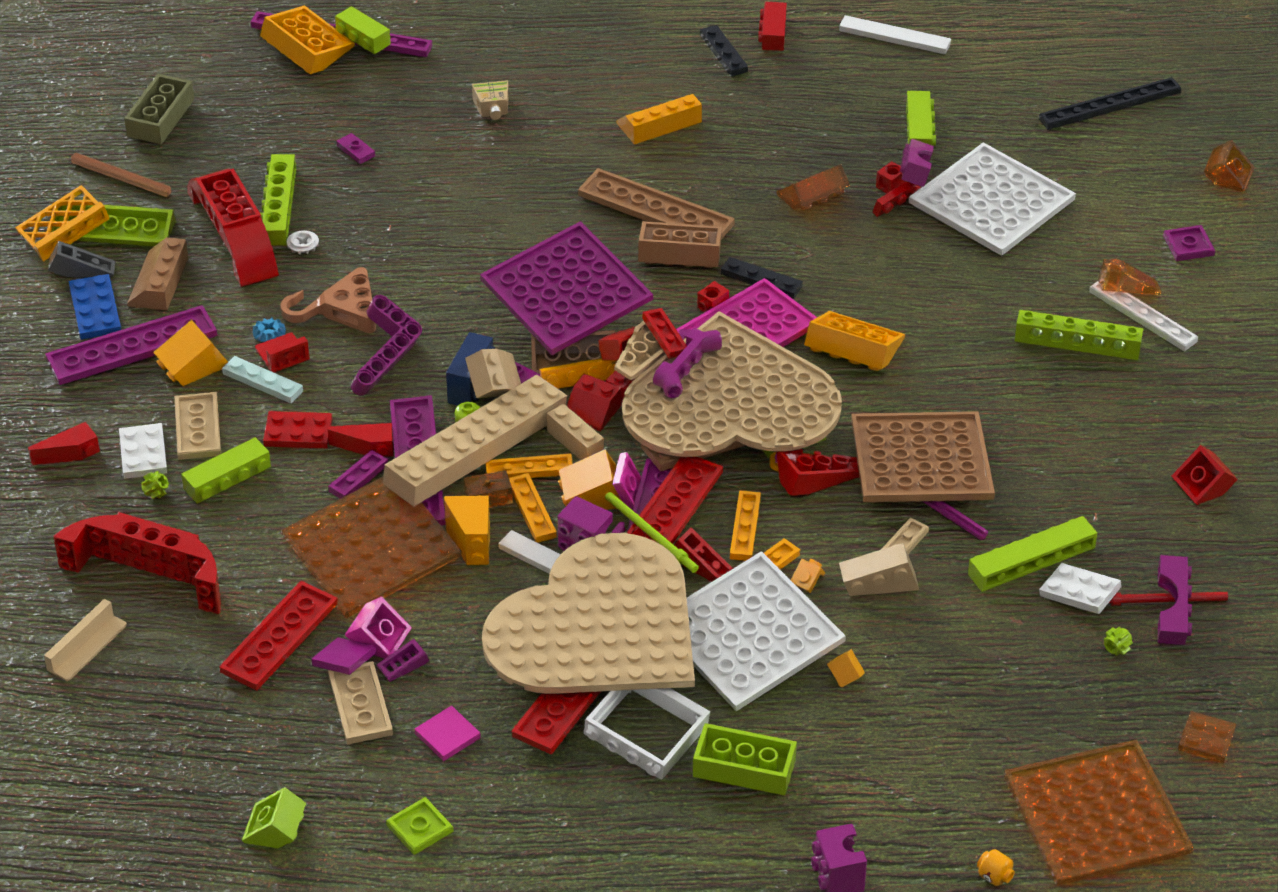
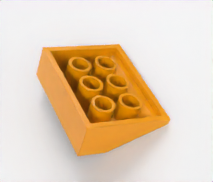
M305 5L264 17L260 34L267 43L274 46L309 74L325 70L355 45L353 41L340 34L333 26Z
M828 311L809 322L804 345L810 347V350L814 352L824 351L833 358L843 357L849 359L848 361L852 364L859 365L862 363L868 365V368L871 370L879 371L888 366L904 340L905 334Z

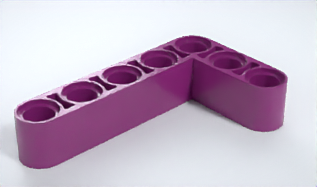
M384 295L374 296L367 309V316L392 337L357 372L351 383V389L359 396L366 395L415 345L422 333L421 325Z

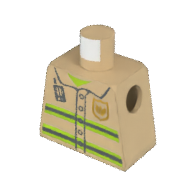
M508 80L472 84L473 102L482 117L490 116L493 120H497L501 115L508 114Z

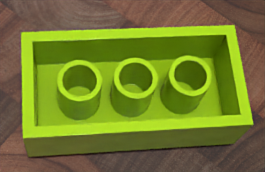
M704 723L693 757V777L786 795L796 761L797 741Z

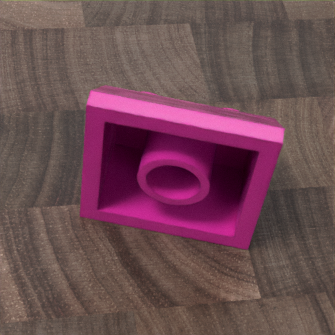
M381 596L364 605L345 633V636L352 641L374 645L376 648L374 655L385 659L398 650L412 627Z

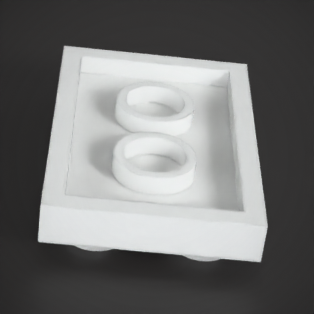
M162 423L119 428L124 479L143 477L150 472L154 473L156 471L167 474Z
M1061 563L1039 589L1041 597L1100 614L1121 588V580Z

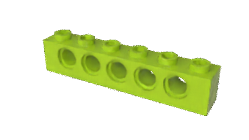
M271 154V161L267 162V174L269 175H265V186L267 187H264L263 190L265 200H262V212L264 213L260 214L271 245L287 246L296 176L295 154Z
M1019 310L1015 342L1138 360L1143 328Z

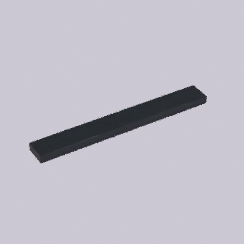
M1171 77L1040 113L1039 120L1047 130L1176 95L1181 93L1182 88Z

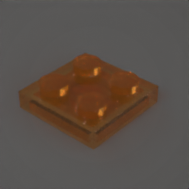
M1190 711L1178 750L1224 763L1236 729V723Z

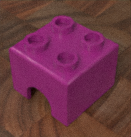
M575 496L557 516L558 547L565 551L583 539L594 537L598 534H605L607 528L613 522V513Z
M853 824L827 828L816 832V841L812 842L814 857H811V865L813 871H818L819 873L818 883L821 891L864 892L867 859L864 851L854 852L852 848L855 844L853 837L857 836Z

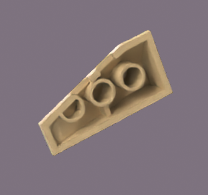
M644 321L635 327L632 337L629 338L625 350L614 367V370L630 380L637 378L665 355V352Z

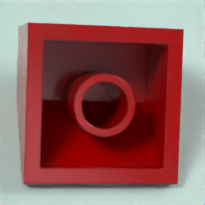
M583 374L573 387L567 407L591 428L601 432L621 407V387Z
M1202 445L1171 476L1197 505L1224 495L1238 480L1214 452Z

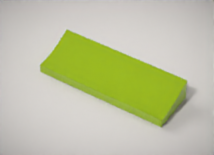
M81 205L72 206L71 211H80ZM86 205L84 211L88 210L94 205ZM104 205L110 219L76 241L156 246L166 237L170 238L176 218L172 209ZM61 206L58 208V211L67 210V206ZM56 216L55 221L64 220V216ZM69 216L68 221H71L77 216ZM53 227L51 232L57 230L60 227Z

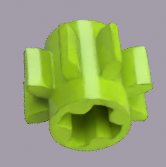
M156 471L143 476L145 481L142 482V491L146 496L154 499L156 497L161 498L167 494L165 489L169 487V482L164 474Z
M1112 627L1106 632L1107 637L1104 638V646L1109 653L1117 656L1120 653L1124 655L1131 650L1129 646L1133 642L1128 630L1121 627L1116 629Z

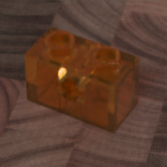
M506 470L464 478L465 496H489V508L513 503L512 486Z

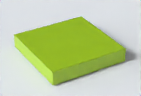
M426 797L386 820L387 827L413 855L454 832L453 826Z

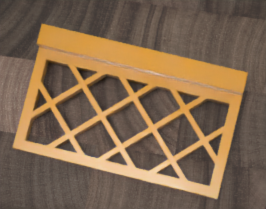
M81 185L15 228L44 262L50 258L58 241L70 245L110 218L105 206L98 202ZM81 193L84 195L83 200H74ZM81 205L80 211H71L72 206ZM86 205H94L88 210L84 211ZM67 206L66 211H58V208ZM45 216H51L50 221L41 220ZM56 216H64L63 221H55ZM69 216H77L71 221H68ZM28 227H34L33 232H24V230ZM39 227H48L46 232H38ZM53 227H60L57 230L51 232ZM36 238H43L35 243Z

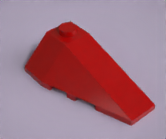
M802 449L776 451L780 483L790 496L808 495L859 477L857 457L834 454L833 457H827L819 451H814L813 454L803 453Z

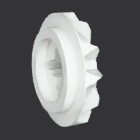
M297 231L287 239L288 249H291L292 253L298 252L299 255L315 251L316 247L319 246L318 236L310 231Z

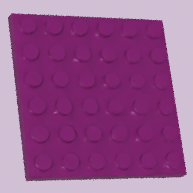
M581 221L480 274V280L551 355L653 300V293Z

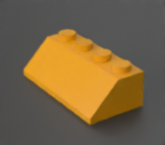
M694 94L686 95L626 115L616 120V123L635 145L701 123L702 104Z

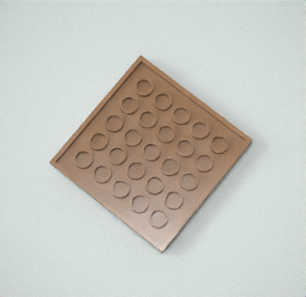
M979 411L851 414L863 502L994 500L995 491Z

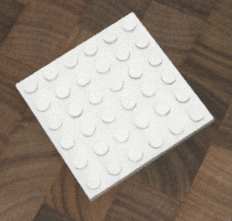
M982 143L909 197V203L1002 256L1074 201L1076 193L991 146Z
M762 551L687 597L693 666L735 711L743 708L846 641V636Z

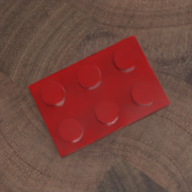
M269 411L263 438L264 447L328 449L327 426L332 425V413Z

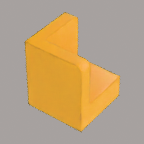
M852 649L835 657L827 664L840 687H844L859 679L865 673Z

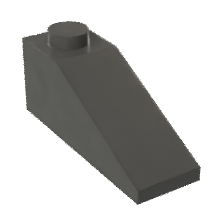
M58 241L49 258L48 271L65 277H94L106 274L113 277L115 261Z

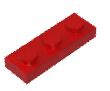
M906 181L877 199L872 213L877 217L883 213H889L896 205H902L907 198L920 189V186Z
M659 308L643 312V321L669 359L678 357L687 345L664 310Z

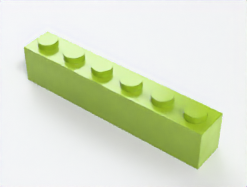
M1084 516L1071 519L1063 524L1053 526L1037 534H1032L1024 539L1014 541L969 559L968 575L983 592L1094 549L1097 532Z

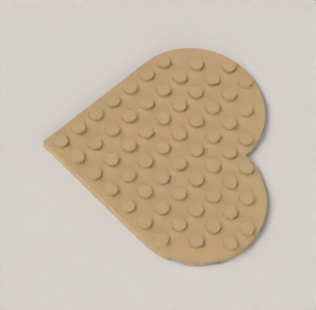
M720 311L697 329L703 332L718 330L722 337V347L718 351L704 353L697 364L695 363L690 369L689 374L680 380L683 391L679 397L667 398L663 388L653 384L654 374L662 362L665 361L672 364L677 358L669 359L665 354L632 381L625 391L622 403L624 424L629 433L638 442L655 452L680 457L711 454L728 447L735 441L748 447L766 451H792L805 448L819 442L835 428L841 415L842 406L840 390H837L834 385L835 381L824 370Z
M628 533L598 534L573 544L556 559L550 571L548 585L530 587L508 596L495 606L484 623L482 647L488 665L492 666L497 671V675L511 685L516 683L524 686V690L536 693H575L695 687L686 587L682 567L668 549L642 536Z

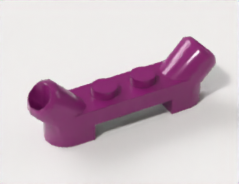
M693 328L686 335L687 347L672 364L663 361L657 368L653 377V384L663 388L667 398H677L682 394L683 387L680 380L689 374L690 369L695 363L697 364L704 353L721 349L722 337L718 330L703 332Z

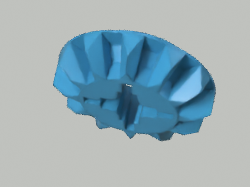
M273 317L268 320L263 318V321H256V325L253 326V336L260 342L274 339L286 333L285 324L281 323L280 319L274 320Z

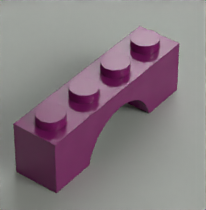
M911 139L910 144L906 143L900 168L902 180L922 187L925 186L931 170V163L929 161L934 146Z
M1160 555L1158 586L1167 590L1173 596L1175 604L1167 610L1160 611L1158 643L1185 645L1187 636L1191 637L1192 623H1188V617H1191L1192 604H1188V598H1191L1192 585H1188V579L1191 580L1192 566H1188V557Z

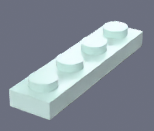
M236 356L222 368L224 375L288 403H292L303 392V385Z

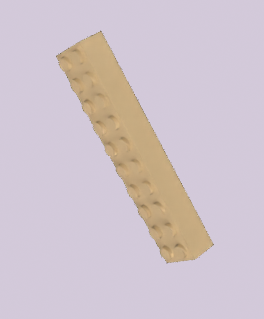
M535 375L385 464L383 485L412 506H416L546 427L547 413L562 404L566 405L567 395L540 376Z

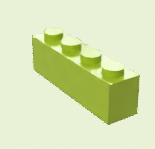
M907 91L908 144H910L911 139L936 146V135H932L935 134V123H932L935 120V111H931L934 110V99L930 98V91Z
M255 437L181 473L183 489L198 504L270 468L269 451Z

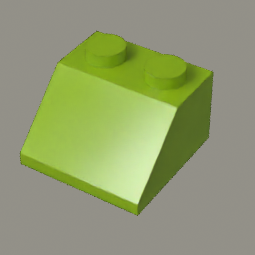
M284 787L255 803L242 841L246 844L280 848L292 843L297 837L299 823L304 817L303 811L306 802Z

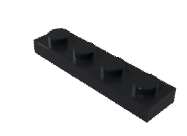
M717 25L700 29V36L731 77L748 72V65Z
M729 257L721 268V275L751 285L765 278L792 299L796 297L803 286V281L732 257Z

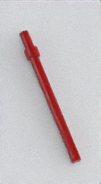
M1117 592L1108 604H1111V606H1121V603L1175 602L1170 593L1121 594V592ZM1228 592L1192 593L1191 598H1188V602L1228 601Z

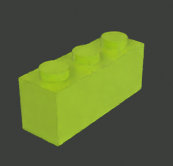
M351 6L335 16L336 30L373 54L391 44L390 29Z

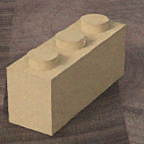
M562 404L547 413V432L580 460L604 450V438L566 405Z

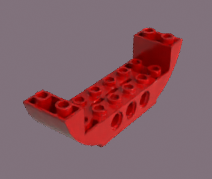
M234 168L190 179L188 181L187 193L194 204L202 203L230 252L234 276L239 285L243 287L279 276L272 245L261 214Z
M118 512L117 515H102L75 522L53 536L60 568L79 573L91 555L104 558L118 564H124L139 570L155 573L159 576L162 575L195 585L199 609L220 614L221 598L216 562L210 550L199 540V535Z

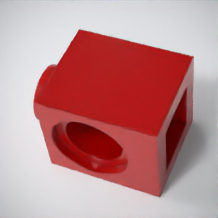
M891 161L880 169L876 175V188L889 193L906 181L902 180V173L900 172L901 166Z
M713 281L698 292L697 308L702 312H707L729 299V290Z

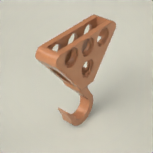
M358 267L325 290L313 303L301 311H291L289 308L304 299L303 290L285 297L281 302L282 317L291 323H302L318 314H322L328 319L366 333L376 331V323L367 316V309L372 301L367 269L364 267Z

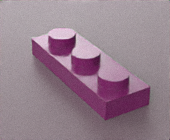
M371 450L328 486L329 492L343 501L348 500L384 469L388 459Z

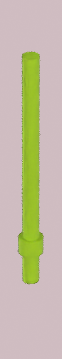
M608 492L605 495L607 501L654 541L668 549L680 565L683 564L692 573L698 570L699 566L688 558V554L684 550L675 547L612 492Z

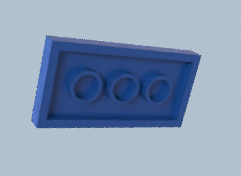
M109 274L69 281L81 340L104 336L121 330Z

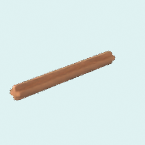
M74 153L71 156V162L75 165L158 195L168 197L172 192L171 187L85 155Z

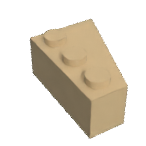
M904 543L839 563L843 582L849 596L919 590L916 574Z

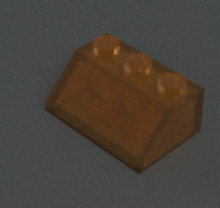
M840 164L776 192L793 210L801 207L803 211L812 207V202L817 201L819 204L828 200V195L833 194L835 197L844 193V188L849 187L850 184Z

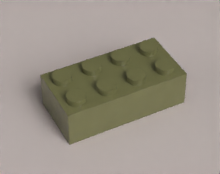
M157 74L124 118L127 137L162 144L194 101L192 81Z

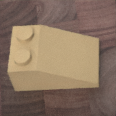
M482 349L465 358L476 398L499 397L521 384L512 353L500 349Z

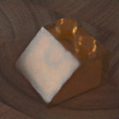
M1230 140L1213 148L1204 172L1207 178L1216 186L1243 192L1246 191L1255 167L1233 140Z

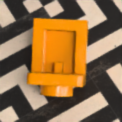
M801 559L791 581L798 588L811 593L819 577H824L825 571L821 568L822 564L813 559L809 561Z

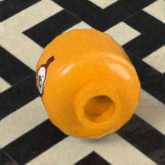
M995 849L990 852L985 851L977 862L979 876L995 886H1000L1004 882L1009 883L1015 874L1013 860Z

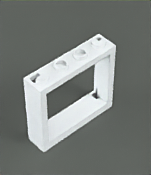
M671 688L633 690L692 725L662 761L601 724L630 690L610 691L585 719L584 734L591 740L604 745L611 752L624 757L631 764H636L646 770L648 774L656 776L661 780L699 737L704 723L708 724L710 711Z

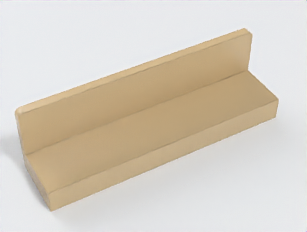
M103 599L44 655L47 671L65 681H70L127 626L125 621L113 615L112 603Z

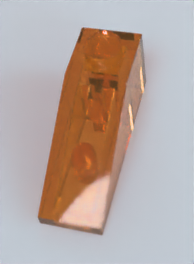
M1103 259L1098 276V282L1102 291L1161 295V289L1157 280L1123 260Z

